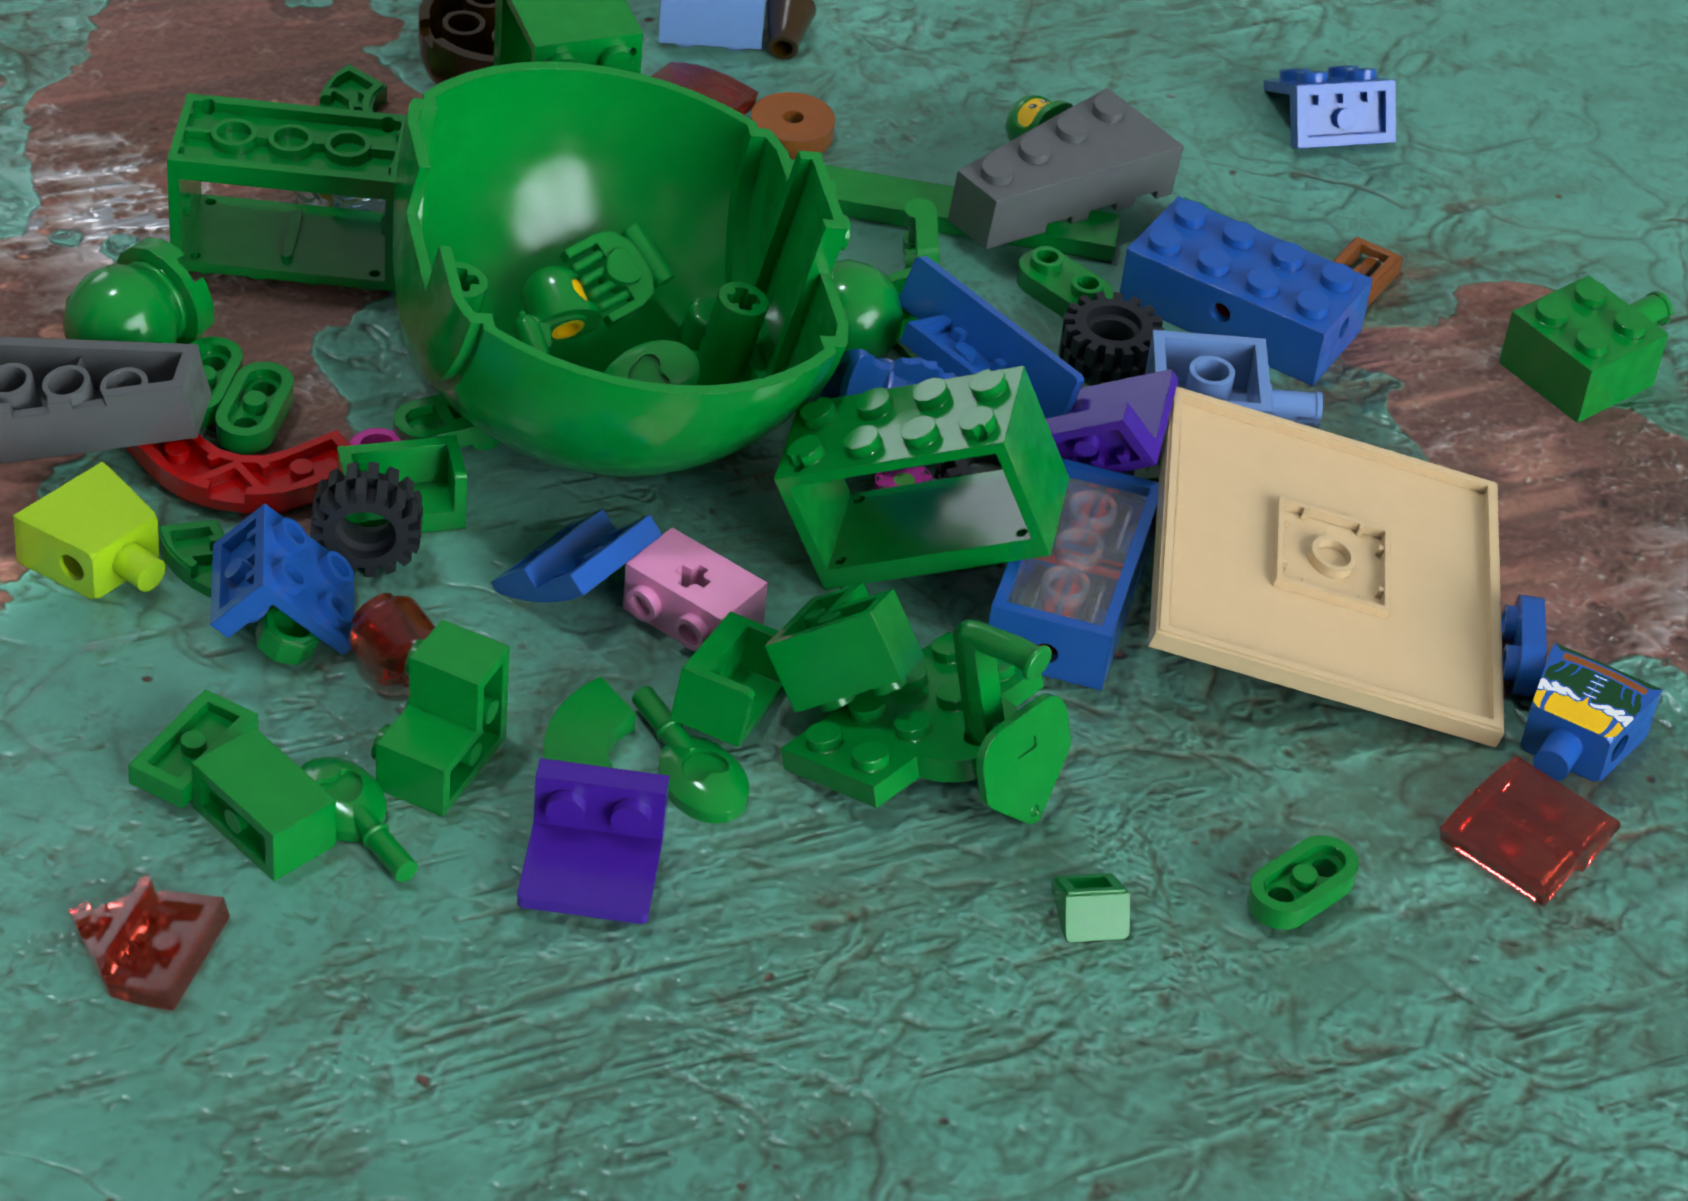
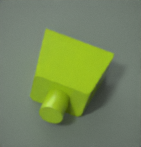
M100 462L13 515L16 561L89 599L101 598L126 581L140 591L148 592L161 582L165 574V563L158 558V519L155 512L103 462Z

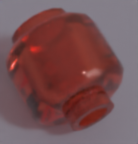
M383 593L368 600L355 612L352 618L354 626L349 635V645L367 672L377 683L382 686H393L403 682L406 687H409V676L405 674L404 670L407 655L413 644L419 639L425 640L436 626L420 604L412 597Z

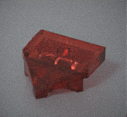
M149 875L137 879L138 881L130 894L108 904L101 903L99 908L93 910L91 904L87 901L68 909L73 923L111 997L174 1011L230 918L224 897L168 890L156 893Z

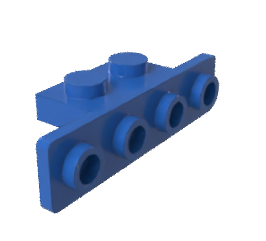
M929 257L915 258L900 294L902 307L918 320L907 323L900 340L901 343L917 354L918 357L927 361H936L937 366L942 368L944 373L954 372L956 377L977 374L989 368L990 371L1025 366L1045 418L1066 415L1072 410L1084 382L1082 374Z

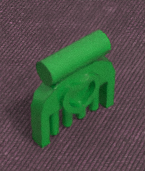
M639 222L625 229L620 235L613 231L595 233L564 250L560 255L565 264L593 249V253L574 262L571 269L574 272H579L600 261L598 268L582 276L580 282L582 285H588L596 280L598 281L599 285L589 292V296L593 299L608 291L616 293L598 304L601 312H605L625 300L628 301L627 304L606 315L603 322L607 328L639 311L654 294V287L659 288L665 285L675 276Z

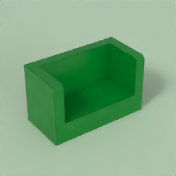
M457 435L337 447V468L344 475L347 472V464L358 462L360 471H368V463L376 462L379 463V473L386 474L391 466L399 470L398 482L407 476L414 482V491L420 490L423 498L421 533L466 529L467 473ZM369 512L354 513L345 517L348 521L364 527H376L389 522L384 517Z
M730 611L682 667L670 719L739 747L784 691L764 647L776 635L778 630Z
M255 727L191 762L193 808L271 880H278L331 849L336 844V799Z

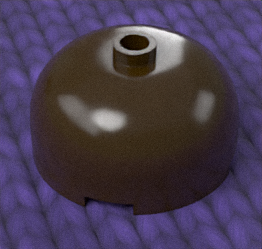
M422 0L419 7L418 23L419 53L423 66L435 85L466 72L494 66L496 0Z

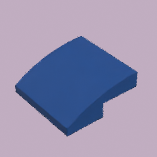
M601 509L566 525L494 579L491 584L497 593L524 601L548 603L572 600L584 596L662 536V533L650 514L615 529L605 511Z

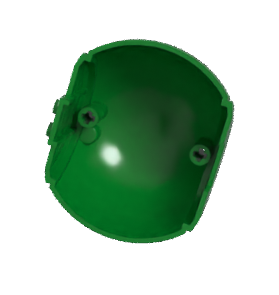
M545 61L491 66L466 72L443 81L424 92L422 98H412L401 141L393 210L394 283L401 331L409 356L417 372L429 381L455 411L479 430L517 452L554 466L573 471L611 476H651L682 471L719 460L751 445L787 421L804 403L816 396L832 377L848 343L849 323L833 281V268L839 252L844 251L848 246L850 222L849 218L842 213L836 196L835 180L829 177L821 152L798 150L792 165L788 151L770 129L758 128L757 122L731 107L668 81L636 72L591 64ZM639 222L675 275L665 285L659 288L654 287V294L639 311L607 328L603 319L607 314L627 304L628 301L625 300L607 311L601 312L602 322L593 332L570 340L552 342V347L549 350L550 355L511 336L514 330V319L520 311H524L521 292L526 280L535 271L546 266L564 265L571 268L574 262L593 253V249L565 264L560 258L562 252L595 233L613 231L620 235L625 229ZM600 261L577 272L580 278L597 269ZM596 280L588 285H582L587 300L598 306L600 302L616 293L608 291L597 298H591L589 296L590 290L599 285ZM657 340L677 341L686 345L695 353L700 366L698 385L644 382L604 373L608 366L623 352L636 345Z

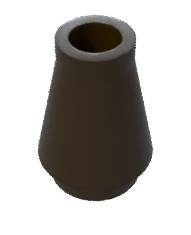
M767 0L768 51L778 59H791L797 55L799 45L816 15V5L813 0Z

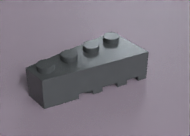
M1105 88L958 170L948 220L984 249H989L1046 231L1048 223L1068 221L1070 224L1087 220L1089 212L1111 205L1117 211L1134 206L1136 197L1149 193L1155 199L1171 195L1184 146L1111 90Z
M0 337V464L197 438L212 397L198 345Z

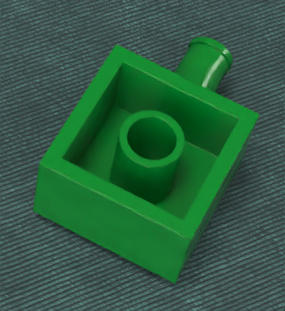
M1588 275L1513 310L1499 364L1576 423H1579L1654 385L1669 335L1659 326H1663L1671 321V318L1668 316L1673 315L1672 304L1669 298L1659 291H1653L1645 297L1628 304L1607 289L1605 285Z

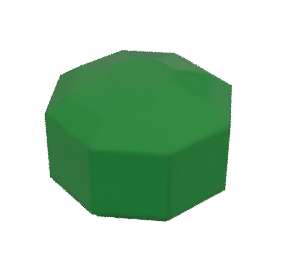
M275 606L271 607L259 620L255 629L256 647L274 662L299 665L313 656L320 640Z

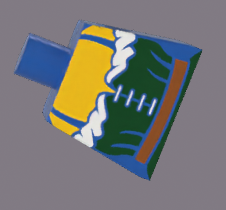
M1555 643L1551 648L1535 693L1520 745L1524 751L1535 755L1533 764L1536 771L1548 780L1561 781L1567 777L1569 772H1573L1591 781H1602L1649 734L1663 689Z

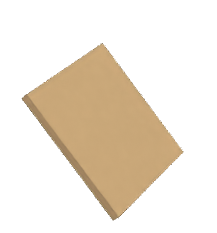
M1176 387L1160 455L1148 647L1496 748L1504 735L1498 483Z

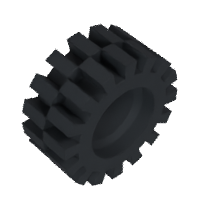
M1095 292L1093 301L1087 295L1079 297L1078 304L1072 302L1067 308V313L1065 312L1058 352L1059 357L1082 374L1084 378L1090 377V386L1098 385L1101 381L1112 382L1145 375L1153 330L1164 331V328H1162L1163 320L1161 316H1154L1155 309L1151 305L1140 308L1141 299L1132 296L1129 302L1123 301V293L1118 292L1113 293V299H1106L1104 292Z
M358 462L347 464L346 475L339 468H336L329 472L328 481L322 478L317 485V493H314L310 537L328 551H335L341 554L353 569L354 576L357 567L365 568V577H376L377 567L382 566L386 575L396 572L397 561L405 567L411 561L412 552L417 554L420 547L423 519V498L420 490L414 491V482L408 476L398 482L399 470L390 466L386 474L379 473V463L376 462L368 463V471H360ZM369 512L380 515L389 522L381 526L364 527L348 521L345 517L354 513Z

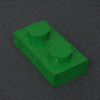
M205 689L128 764L129 783L183 809L193 799L191 762L254 727L258 730V714Z

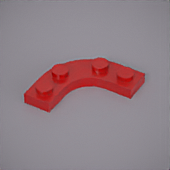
M335 430L287 450L266 455H239L222 450L204 439L200 434H198L197 438L125 447V449L160 485L176 494L183 501L193 502L213 509L241 513H253L265 503L278 514H284L293 508L313 503L314 493H317L319 482L322 478L328 481L329 472L337 468V447L350 446L351 444Z

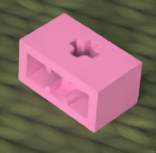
M672 527L626 563L623 609L633 614L637 619L652 625L677 640L686 648L696 652L730 611L764 625L768 582Z

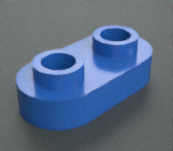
M1519 594L1515 605L1505 604L1501 617L1502 640L1509 641V644L1505 645L1502 655L1503 680L1510 681L1511 694L1534 697L1546 663L1545 599L1543 597Z

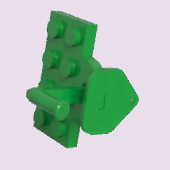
M968 619L959 623L953 633H945L922 649L924 656L907 674L909 681L903 687L883 696H874L872 690L856 694L850 703L836 709L818 723L811 725L805 732L781 748L785 770L875 808H878L919 777L937 782H968L978 779L980 800L983 805L1027 824H1035L1043 814L1069 752L1071 737L1067 707L1060 697L1044 693L1034 698L1021 709H1017V706L1043 688L1042 673L1048 666L1052 656L1049 646H1038L1019 635L978 620Z

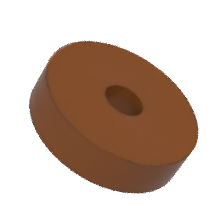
M796 92L775 93L760 99L752 108L751 119L757 122L758 128L770 129L788 151L790 159H796L798 150L823 153L833 142L835 128L834 112L825 102L816 97Z

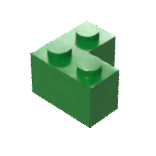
M863 582L811 598L764 646L795 713L819 706L823 713L830 712L850 703L856 694L872 690L874 696H883L894 692L908 683L907 674L924 656L894 588L869 596Z
M443 619L425 640L419 639L413 644L407 655L404 668L405 674L409 676V698L405 709L392 725L385 724L379 730L371 750V757L376 761V781L384 793L444 817L506 739L510 646Z

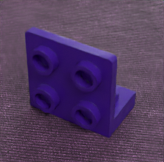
M1168 369L1081 388L1072 410L1068 414L1046 418L1061 458L1119 473L1156 466L1178 383V377L1173 370Z
M540 758L535 776L533 826L518 887L517 905L521 908L637 924L647 923L666 830L670 776Z

